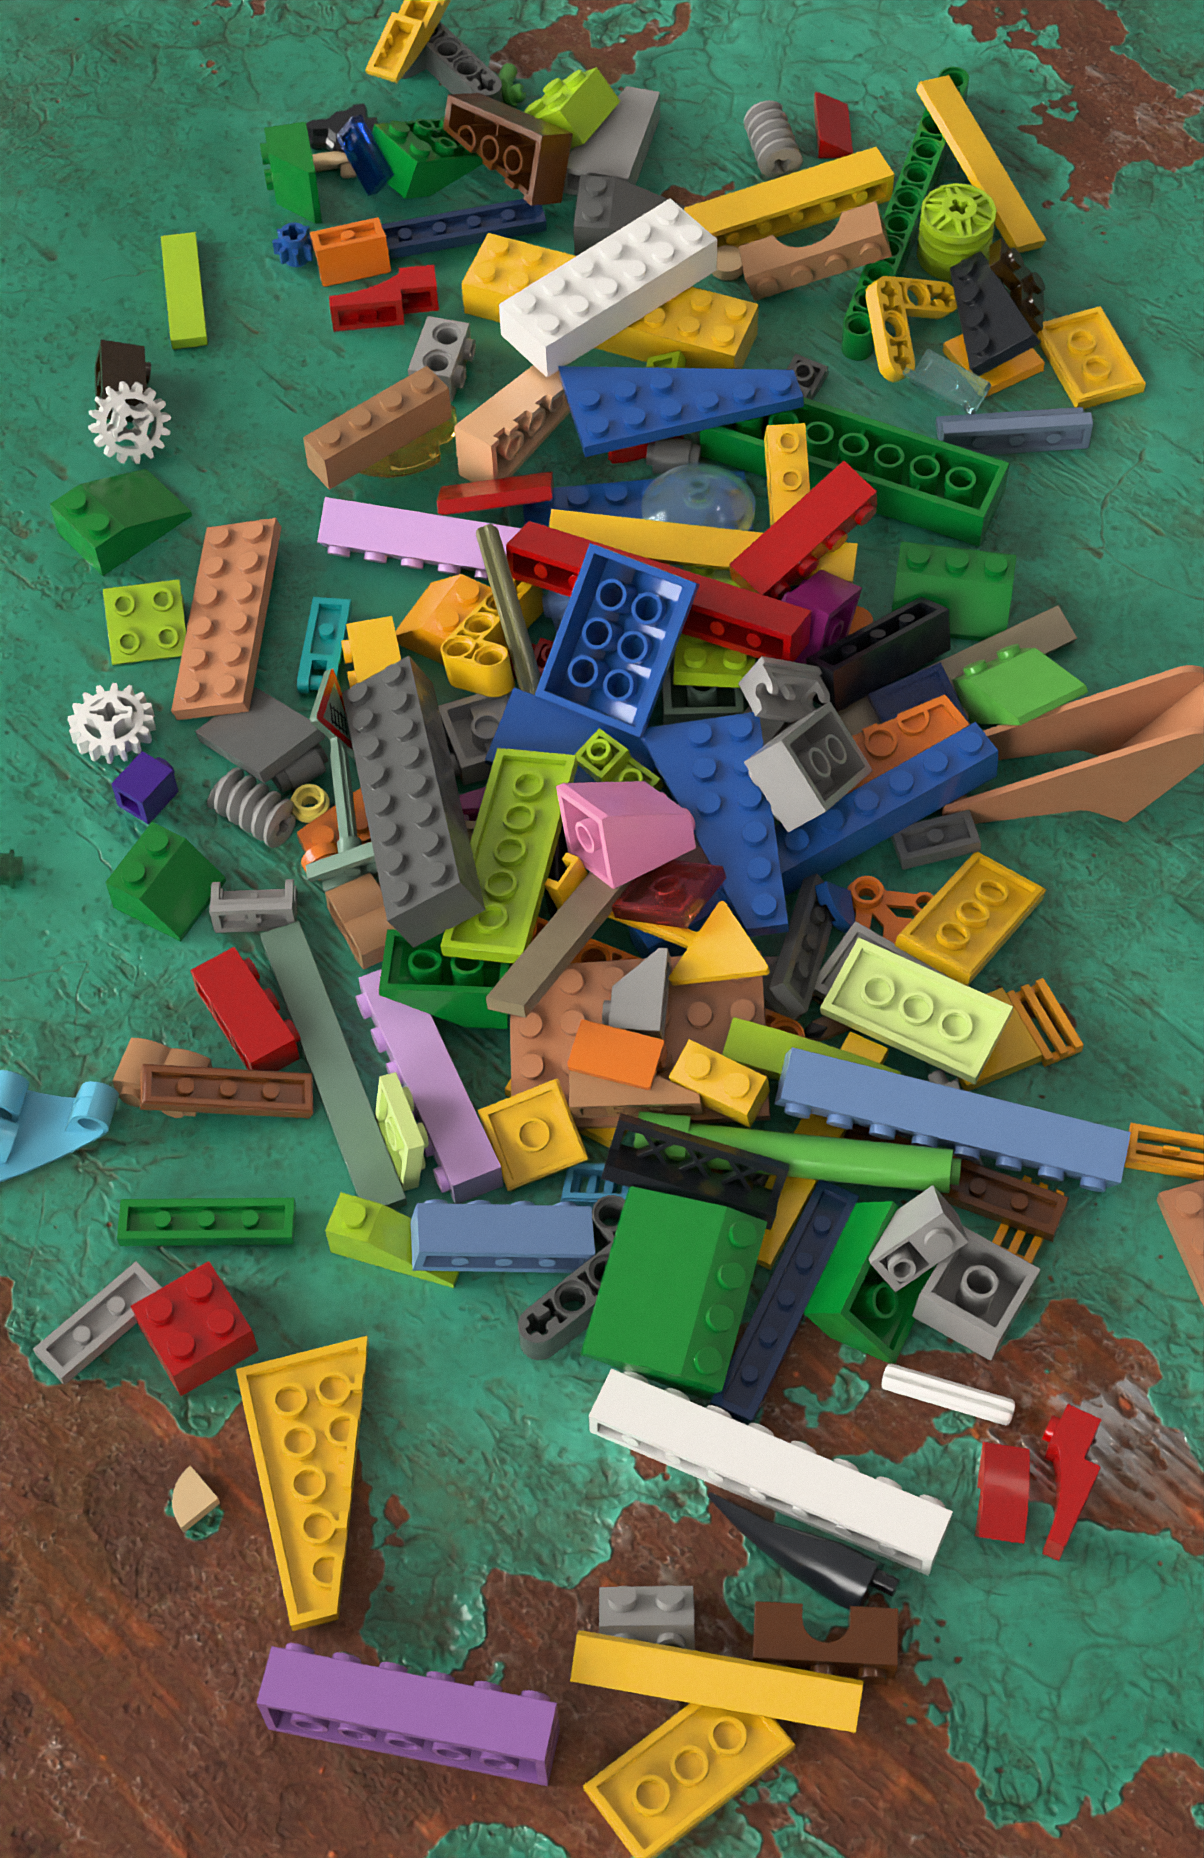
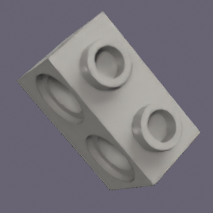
M427 316L408 368V376L428 366L449 388L450 401L453 402L457 388H463L466 363L467 361H472L475 354L476 341L471 339L470 323Z

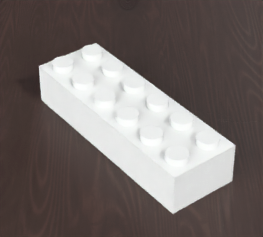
M668 199L500 303L501 335L540 372L549 377L559 370L558 366L568 365L717 270V239L673 200Z

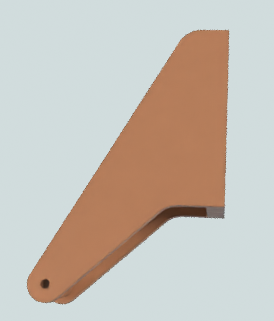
M1195 665L1180 666L1063 704L1022 725H999L984 730L983 732L999 751L998 760L1071 750L1085 751L1098 757L968 798L965 794L945 805L942 809V816L970 810L974 824L1083 810L1095 812L1126 823L1204 764V668Z

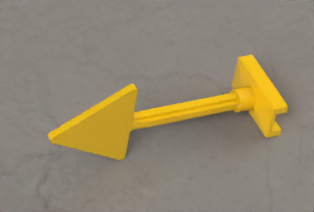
M567 852L562 858L567 867L563 876L558 882L548 878L544 883L558 910L588 875L581 859ZM720 901L716 905L702 928L697 932L621 902L618 903L608 916V918L687 949L668 977L673 986L764 976L770 973L767 963L724 901Z

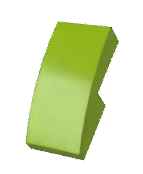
M600 728L574 754L577 757L578 765L596 782L645 781L658 791L664 786L658 776L633 759L627 748Z

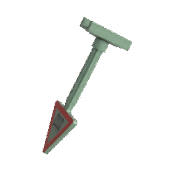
M333 669L324 671L310 715L311 724L326 735L331 743L330 759L339 830V840L337 841L338 854L306 865L307 880L310 882L322 880L323 892L332 890L369 872L374 878L378 877L372 842L362 845L361 839L357 835L348 755L354 760L355 756L342 692Z

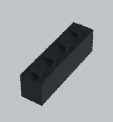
M921 596L807 657L806 664L820 668L822 672L820 677L829 692L831 704L836 712L844 710L849 705L951 650L949 609ZM816 694L813 698V701L822 706L825 705V703H822L818 699V695Z

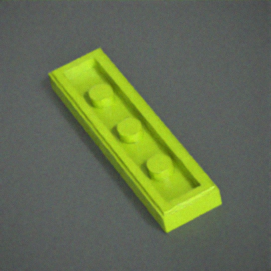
M196 232L161 236L172 349L208 345Z

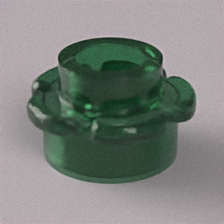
M10 849L9 853H0V886L11 885L12 889H15L16 881L24 880L23 856H15L14 849Z

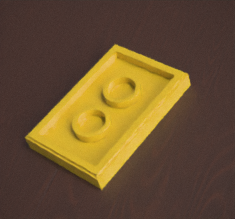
M1101 306L1043 322V330L1036 333L1042 342L1039 344L1074 407L1086 409L1144 392L1146 383Z

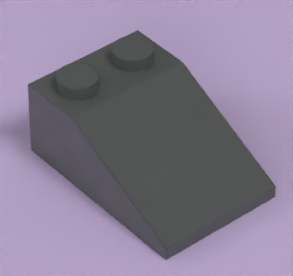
M580 175L573 226L575 256H578L668 199L617 177ZM676 203V204H677L679 207H681L683 210H684V208L686 207V206H684V205H681V204H679V203Z

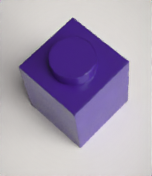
M141 751L111 783L117 805L149 825L179 792L173 767L163 758L157 757L155 759Z

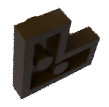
M1001 238L990 245L989 268L1010 290V295L1016 302L1017 307L1036 334L1043 330L1045 284L1037 272L1032 273L1026 267L1019 251L1014 247L1010 248Z

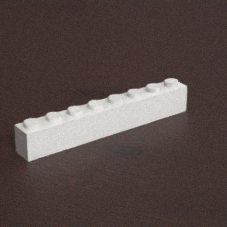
M611 1368L589 1414V1428L593 1434L927 1576L931 1572L950 1524L953 1511L946 1509L940 1500L932 1496L920 1495L917 1497L903 1491L897 1482L889 1478L877 1477L874 1479L860 1473L854 1464L846 1460L834 1459L831 1461L817 1455L811 1446L803 1442L791 1441V1443L776 1438L771 1430L760 1424L749 1423V1425H745L733 1420L727 1411L712 1405H708L706 1408L691 1402L689 1397L679 1390L666 1388L664 1391L648 1384L646 1378L633 1371L621 1373Z

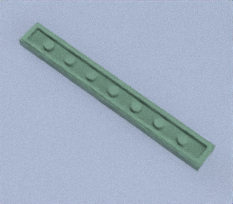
M296 921L260 933L262 944L291 1021L300 1035L301 1040L299 1042L357 1196L381 1203L393 1210L407 1205L404 1191L300 922Z

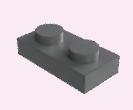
M970 810L916 822L891 836L902 870L981 851V841Z

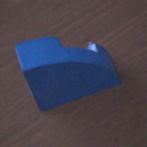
M828 881L816 885L815 891L820 906L826 904L836 919L831 922L833 926L841 932L847 933L855 922L851 891Z

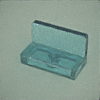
M928 348L914 371L906 367L902 373L912 385L965 414H975L992 386L985 379Z

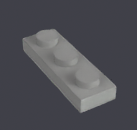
M135 1261L34 1347L33 1350L36 1356L64 1385L67 1384L137 1323L130 1306L162 1287Z

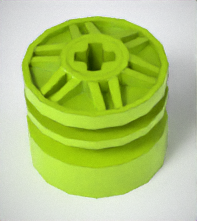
M959 183L942 185L926 196L921 209L917 258L920 266L928 274L941 280L952 281L950 268L979 251L989 261V249L992 244L997 210L993 199L977 187Z

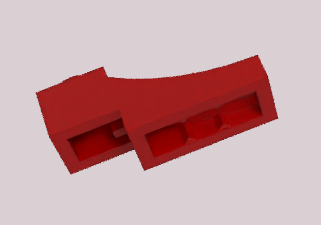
M424 265L399 268V274L380 284L356 292L329 296L333 332L405 325L404 314L439 311L435 266Z
M1067 1404L1061 1418L1052 1415L1042 1437V1440L1049 1443L1044 1459L1053 1462L1056 1485L1053 1521L1042 1554L1058 1562L1101 1466L1085 1458L1096 1437L1102 1419L1070 1404Z

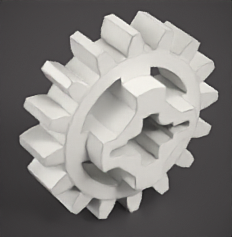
M121 381L119 382V391L117 392L107 386L105 389L108 397L105 400L98 396L95 398L97 404L100 405L99 410H89V415L97 419V423L89 425L88 428L92 433H99L93 442L98 447L106 445L103 453L109 458L117 452V460L120 463H125L127 457L130 456L134 463L139 464L140 454L143 453L152 459L154 455L151 448L155 445L163 449L165 445L159 438L161 435H170L171 432L163 426V422L169 421L171 416L168 413L160 412L166 405L165 401L161 398L153 401L156 392L149 387L143 393V385L139 382H135L130 390L127 383ZM125 399H138L145 403L131 406L125 402ZM112 409L113 413L111 421L108 424H106L107 416L110 410ZM129 415L134 418L132 421L134 427L130 430L125 427L127 425L125 418ZM153 421L151 432L147 436L149 423ZM127 439L131 440L135 445L121 446L115 442Z
M112 683L110 691H104L101 685L96 686L97 694L94 696L84 692L82 696L85 703H74L72 708L75 715L68 716L71 728L69 732L72 741L77 743L81 754L89 751L91 760L94 762L103 755L106 758L107 764L113 762L114 756L120 755L121 759L125 762L128 761L127 752L132 750L139 754L142 751L141 742L151 743L150 732L156 730L155 716L152 705L147 703L143 692L135 695L133 687L130 685L123 691H119L117 683Z

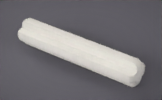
M895 1364L887 1365L881 1382L884 1390L1002 1425L1010 1424L1015 1409V1401L1013 1399Z

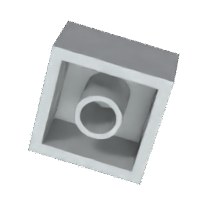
M963 1226L968 1243L938 1263L919 1294L912 1317L991 1361L1032 1292L1041 1269Z

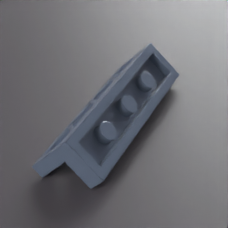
M1083 407L936 416L935 423L938 440L984 455L1089 448L1093 428L1091 412L1084 413Z

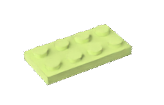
M858 937L824 999L820 1012L828 1018L976 1084L1013 1013V1006Z

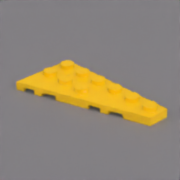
M368 1336L236 1369L292 1631L339 1619L369 1348Z

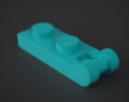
M313 597L297 677L298 693L310 694L312 690H319L323 675H313L314 669L326 671L333 669L340 685V673L344 657L341 641L347 640L348 636L346 624L350 623L351 599Z

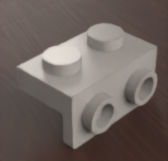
M693 1586L599 1587V1634L695 1650Z

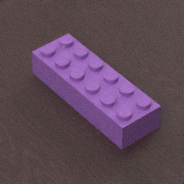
M288 1643L285 1649L271 1646L257 1699V1706L268 1730L548 1786L560 1726L557 1703L550 1702V1697L546 1694L530 1690L522 1691L521 1696L502 1692L501 1686L486 1681H475L473 1686L455 1683L454 1677L435 1671L427 1672L426 1677L410 1674L406 1667L391 1662H381L379 1667L360 1664L361 1660L358 1657L346 1653H333L332 1658L315 1655L313 1649L301 1644Z

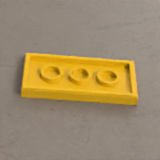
M974 852L897 936L895 946L955 981L968 986L1044 898L1046 889L980 852Z
M690 1703L585 1783L583 1790L634 1858H656L795 1749V1744L775 1718Z

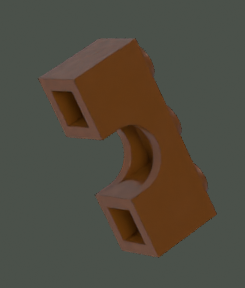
M755 1601L752 1661L835 1676L858 1677V1680H863L864 1684H883L887 1679H895L898 1667L897 1608L850 1606L848 1631L846 1634L834 1642H821L812 1638L804 1628L802 1619L803 1604Z

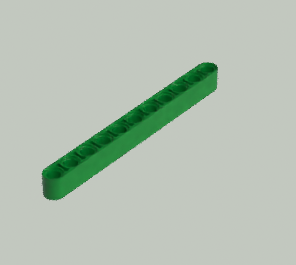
M954 66L941 70L938 77L949 75L966 103L969 84L968 72ZM927 108L924 111L883 217L892 257L864 266L843 320L841 351L844 356L851 360H865L874 351L875 346L866 302V289L882 276L902 277L919 232L923 200L935 189L950 150L948 143Z

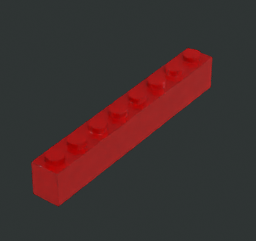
M528 521L506 544V558L512 578L570 597L589 544L592 543L700 584L682 634L759 659L761 656L791 662H794L809 644L812 610L531 521Z

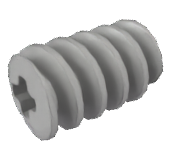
M770 100L753 105L744 117V128L761 173L769 178L776 179L796 172L802 165L803 158L799 152V147L792 133L788 117L782 109V105L777 101Z
M239 767L233 768L214 785L207 800V807L215 809L216 813L227 817L233 824L240 825L241 829L252 833L253 837L258 840L265 841V844L271 848L282 845L291 836L295 827L296 818L292 815L293 802L288 798L281 801L280 793L277 791L269 793V787L266 784H257L256 778L251 775L245 776L244 771Z

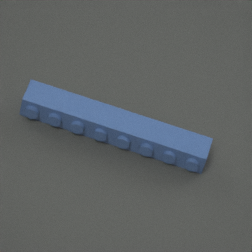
M793 1047L785 1054L774 1103L775 1105L785 1107L784 1113L790 1116L808 1119L810 1114L827 1117L826 1123L834 1127L852 1129L853 1124L870 1128V1135L882 1139L894 1140L895 1135L912 1138L911 1145L935 1148L940 1145L954 1149L953 1155L962 1159L978 1161L980 1156L996 1159L995 1165L1006 1170L1021 1171L1022 1166L1038 1170L1037 1176L1046 1180L1063 1182L1064 1177L1080 1180L1079 1186L1081 1188L1096 1192H1105L1106 1187L1110 1188L1121 1183L1131 1132Z

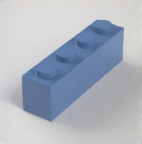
M432 1199L416 1204L410 1222L413 1271L573 1273L595 1255L591 1206H578L573 1202H560L553 1206L535 1205L529 1201L499 1205L491 1204L485 1200H475L467 1204H448L445 1200Z

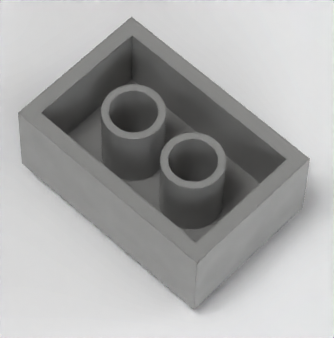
M831 702L793 722L744 761L749 770L751 780L756 786L760 787L771 805L773 815L778 821L782 822L787 832L826 812L873 771Z

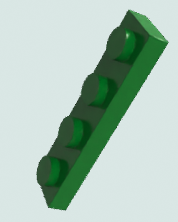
M294 1197L121 1199L117 1241L119 1246L294 1245L296 1201Z

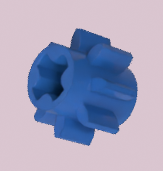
M292 222L284 225L281 229H277L278 239L272 240L274 254L280 256L281 264L286 263L291 267H301L309 261H313L312 251L314 250L311 244L310 227L308 225L304 227L300 223Z

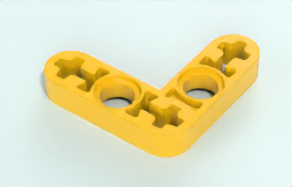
M882 276L867 287L866 302L878 367L883 377L895 383L914 372L915 358L907 316L942 319L955 311L957 303L954 288L949 283ZM907 290L915 294L918 305H914L909 300ZM885 321L892 324L896 337L891 336L887 332Z

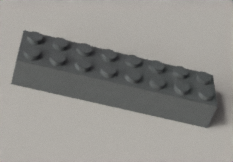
M407 656L366 680L353 685L348 690L342 692L387 921L414 948L445 932V929H450L486 909L434 685L412 658Z

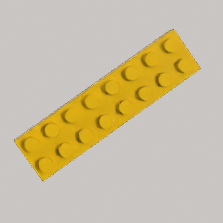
M488 233L462 281L464 313L500 323V303L576 256ZM691 286L599 344L595 349L647 362L649 357L680 350L686 358L685 368L742 369L758 334L759 304Z

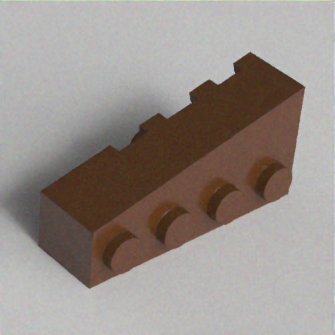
M481 93L448 94L443 129L470 153L476 152L483 159L482 163L488 169L499 172L505 178L504 182L511 189H518L525 195L523 199L531 206L562 203L573 133Z

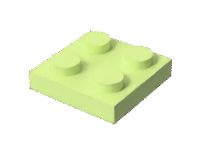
M394 1072L379 1077L375 1119L402 1189L406 1191L419 1187L421 1170L425 1169L423 1153L424 1149L428 1148L429 1142L423 1123L416 1124L412 1114L414 1111V1101L411 1091L407 1086H401L397 1073Z

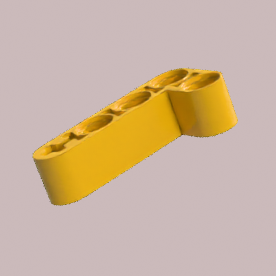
M513 579L528 629L544 611L542 602L543 589ZM492 591L441 645V655L450 685L487 697H500L512 691L515 686V680L508 655L509 649Z

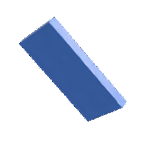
M517 688L512 690L485 758V764L492 766L497 748L574 755L600 728L627 748L631 757L652 773L656 767L651 754L645 748L640 737ZM578 765L573 783L596 782Z

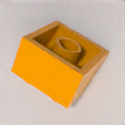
M463 574L432 582L396 629L398 644L444 665L441 645L492 591L491 587Z

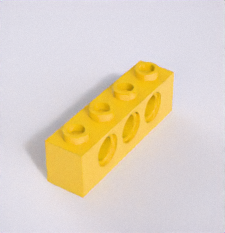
M805 423L767 425L764 446L770 527L810 491ZM797 579L790 586L800 585L804 579Z

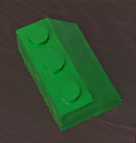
M901 541L891 612L922 596L949 609L950 638L980 642L1007 630L1017 555Z
M893 1201L860 1202L855 1204L803 1314L831 1339L884 1362L895 1364L916 1319L912 1315L919 1294L938 1264L895 1292L870 1264L868 1258L895 1212L900 1207Z

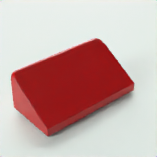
M815 92L814 118L818 159L842 158L853 154L848 104L823 93Z

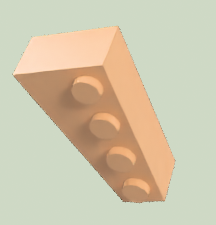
M534 365L454 426L460 476L471 482L511 477L571 412L559 377V370L546 377Z

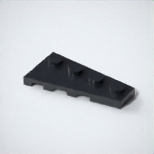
M981 251L950 268L969 367L976 377L1042 343L1017 307L1012 296L1006 290L1003 282L989 268V261Z

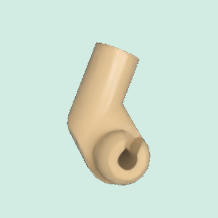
M338 151L312 154L315 172L340 168L343 178H353L359 173L357 167L359 161L353 154Z

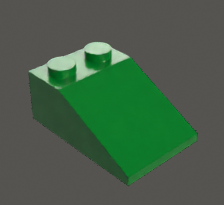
M147 469L79 484L50 503L57 532L102 576L192 516L191 510Z
M387 929L379 983L380 996L463 1027L508 1029L509 1014L489 1010L486 996L513 965L512 963L443 956L440 946L444 932L413 948L397 930Z

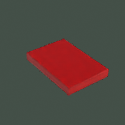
M550 471L441 486L437 498L438 514L448 515L551 501L554 490L553 473Z

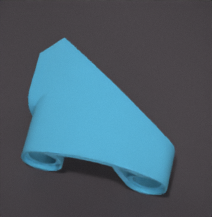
M0 1070V1183L60 1159L104 1136L108 1132L119 1098L118 1091L107 1084L89 1081L82 1084L75 1098L48 1095L28 1090L29 1081L22 1075L7 1070Z

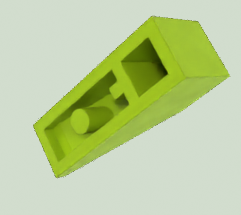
M340 1192L325 1229L331 1253L451 1288L455 1287L460 1271H413L410 1225L412 1218L381 1203Z

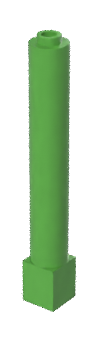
M639 1111L638 1118L788 1163L790 1166L787 1177L925 1191L933 1185L940 1193H950V1186H959L961 1159L953 1158V1149L692 1123L691 1116L643 1111ZM635 1134L633 1148L639 1149L649 1145L642 1134ZM672 1145L664 1149L670 1159L679 1162L691 1157L685 1147ZM718 1157L706 1162L710 1169L733 1170L728 1160ZM761 1170L754 1172L756 1174L774 1175Z

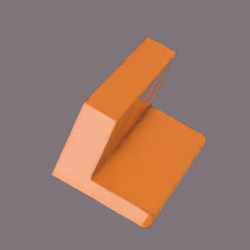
M379 217L309 232L311 244L318 262L321 283L324 287L386 274L391 271L386 235Z
M581 1019L567 1066L569 1070L650 1090L657 1068H664L668 1052L665 1040Z

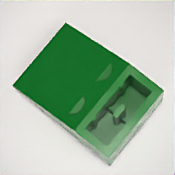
M445 116L438 119L426 120L418 118L416 121H391L390 123L374 124L363 162L404 199L435 194L481 166L483 159L476 152L470 153L443 129Z

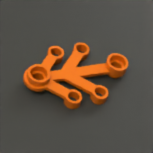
M861 876L855 879L847 888L851 891L853 910L856 913L855 921L870 929L873 916L884 928L883 937L894 944L897 936L912 921V918L897 917L889 908L910 909L912 914L916 916L922 910L917 904L928 903L934 897L929 892L911 894L887 891L883 884L872 876ZM866 895L870 896L872 900H863L860 897Z

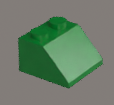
M306 122L265 127L266 143L259 144L263 165L270 164V169H264L267 191L274 190L277 205L315 224L323 223Z
M151 822L105 883L113 908L181 942L209 905L212 882H221L222 887L226 882V878L186 838Z

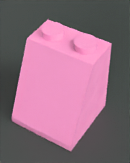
M645 781L562 783L556 786L568 853L579 857L586 869L613 889L696 848L693 832L696 825L690 811L680 807L670 800L666 794L659 792Z

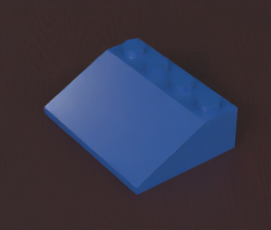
M590 543L535 696L643 738L700 584Z

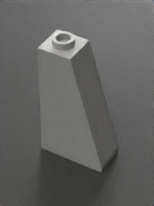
M626 86L618 96L620 99L619 104L586 143L574 147L569 153L563 193L578 195L580 175L617 177L636 185L660 119V92Z

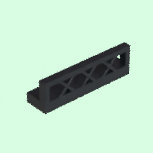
M620 1113L601 1179L627 1187L633 1186L726 1206L767 1221L766 1229L771 1230L776 1217L778 1200L790 1164ZM629 1130L642 1134L649 1145L637 1149L621 1144L624 1131ZM672 1145L685 1147L691 1157L679 1162L670 1159L664 1149ZM718 1157L728 1160L733 1170L724 1174L712 1172L706 1162ZM761 1170L776 1175L772 1189L753 1184L748 1175Z

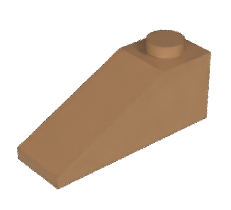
M569 1070V1108L574 1118L619 1117L620 1113L634 1117L639 1115V1111L673 1115L704 1114V1105L700 1094L658 1075H655L652 1088L645 1090Z

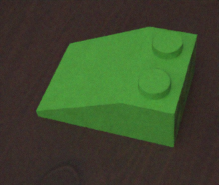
M1013 644L996 652L998 658L988 663L985 660H979L963 668L965 674L952 679L961 705L968 713L969 723L1022 725L1088 693L1087 687L1083 682L1037 648H1020L1019 644Z

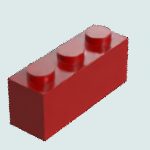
M232 947L190 970L197 993L247 1070L279 1071L300 1059L296 1044L301 1040L300 1035L289 1018L283 1021L277 1011L281 1008L271 989L268 987L263 990L257 982L260 979V975L249 957L243 960L236 948Z

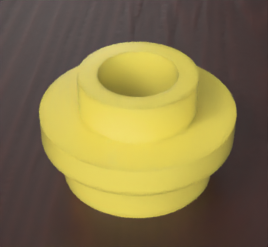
M305 784L298 787L290 799L294 805L292 815L301 822L310 823L330 809L328 794L314 784ZM308 804H315L313 807H305Z

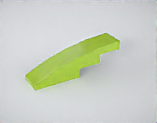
M736 1017L732 1019L722 1053L723 1056L752 1070L764 1072V1075H767L768 1078L780 1081L785 1054L792 1047L901 1074L898 1070L856 1054Z

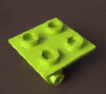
M180 579L103 589L112 665L182 656L186 637V625L184 617L185 603L181 593Z

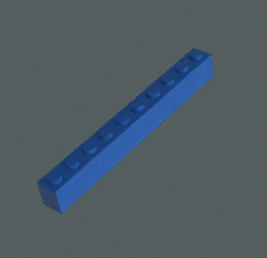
M974 722L846 794L823 814L790 832L784 829L777 833L784 895L787 896L801 888L804 878L816 873L819 877L995 778L998 767V749L978 724ZM712 870L642 909L644 912L695 932L702 928L720 901H724L737 919L717 877L714 876ZM628 925L631 942L643 959L649 957L658 948H668L670 957L681 956L687 950L684 947Z

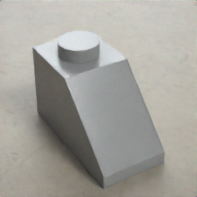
M658 948L612 986L611 1000H604L603 1025L664 1040L670 984L668 977L671 973L672 963L668 948Z

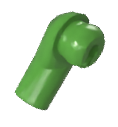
M506 63L502 66L497 76L502 82L503 100L509 105L516 106L517 102L521 103L526 99V92H522L524 88L522 84H513L518 73L517 68L513 64Z

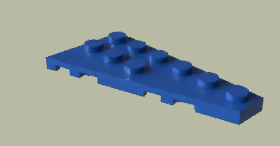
M754 712L646 728L641 740L651 754L659 774L665 780L674 802L680 807L686 808L692 814L696 825L695 830H693L694 838L698 846L701 847L709 867L721 884L731 908L748 937L790 932L774 816L770 803L760 787L756 786L751 780L749 770L744 763L745 760L764 746L760 717H756Z

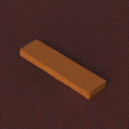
M142 1064L140 1069V1109L311 1118L313 1114L312 1073Z

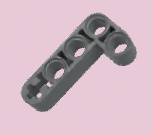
M441 21L417 59L401 78H410L427 69L452 94L481 93L503 103L502 82L500 78Z
M607 1195L600 1198L593 1206L594 1238L603 1249L520 1315L518 1320L520 1348L530 1359L545 1360L553 1356L588 1328L601 1285L597 1279L604 1275L617 1226H606L602 1222L608 1218L620 1220L625 1199L622 1197ZM569 1301H578L584 1305L577 1311H568L563 1308V1305Z

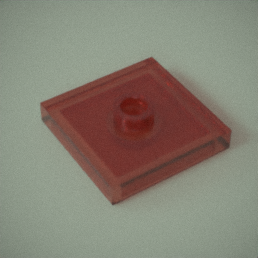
M671 860L635 878L611 906L615 919L687 929L725 881L724 868L719 865Z

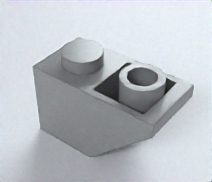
M932 1185L895 1212L868 1259L882 1278L897 1292L967 1244L968 1239L959 1215Z

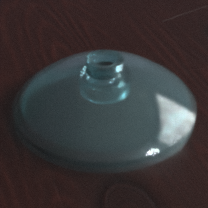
M687 464L668 470L650 483L642 498V518L645 520L748 531L755 517V498L749 485L730 470L711 464Z

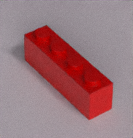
M843 461L729 564L731 579L740 588L781 601L784 595L790 591V585L800 576L802 578L809 576L819 565V559L829 550L831 552L838 550L845 543L848 533L855 526H863L872 519L877 511V491L851 466Z

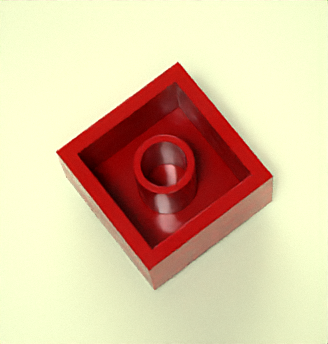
M210 1261L130 1306L141 1332L180 1396L185 1395L259 1351L253 1330Z

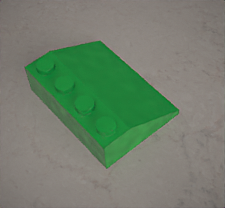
M633 1186L629 1187L580 1355L624 1371L636 1372L644 1378L702 1399L722 1391L767 1221L722 1205Z

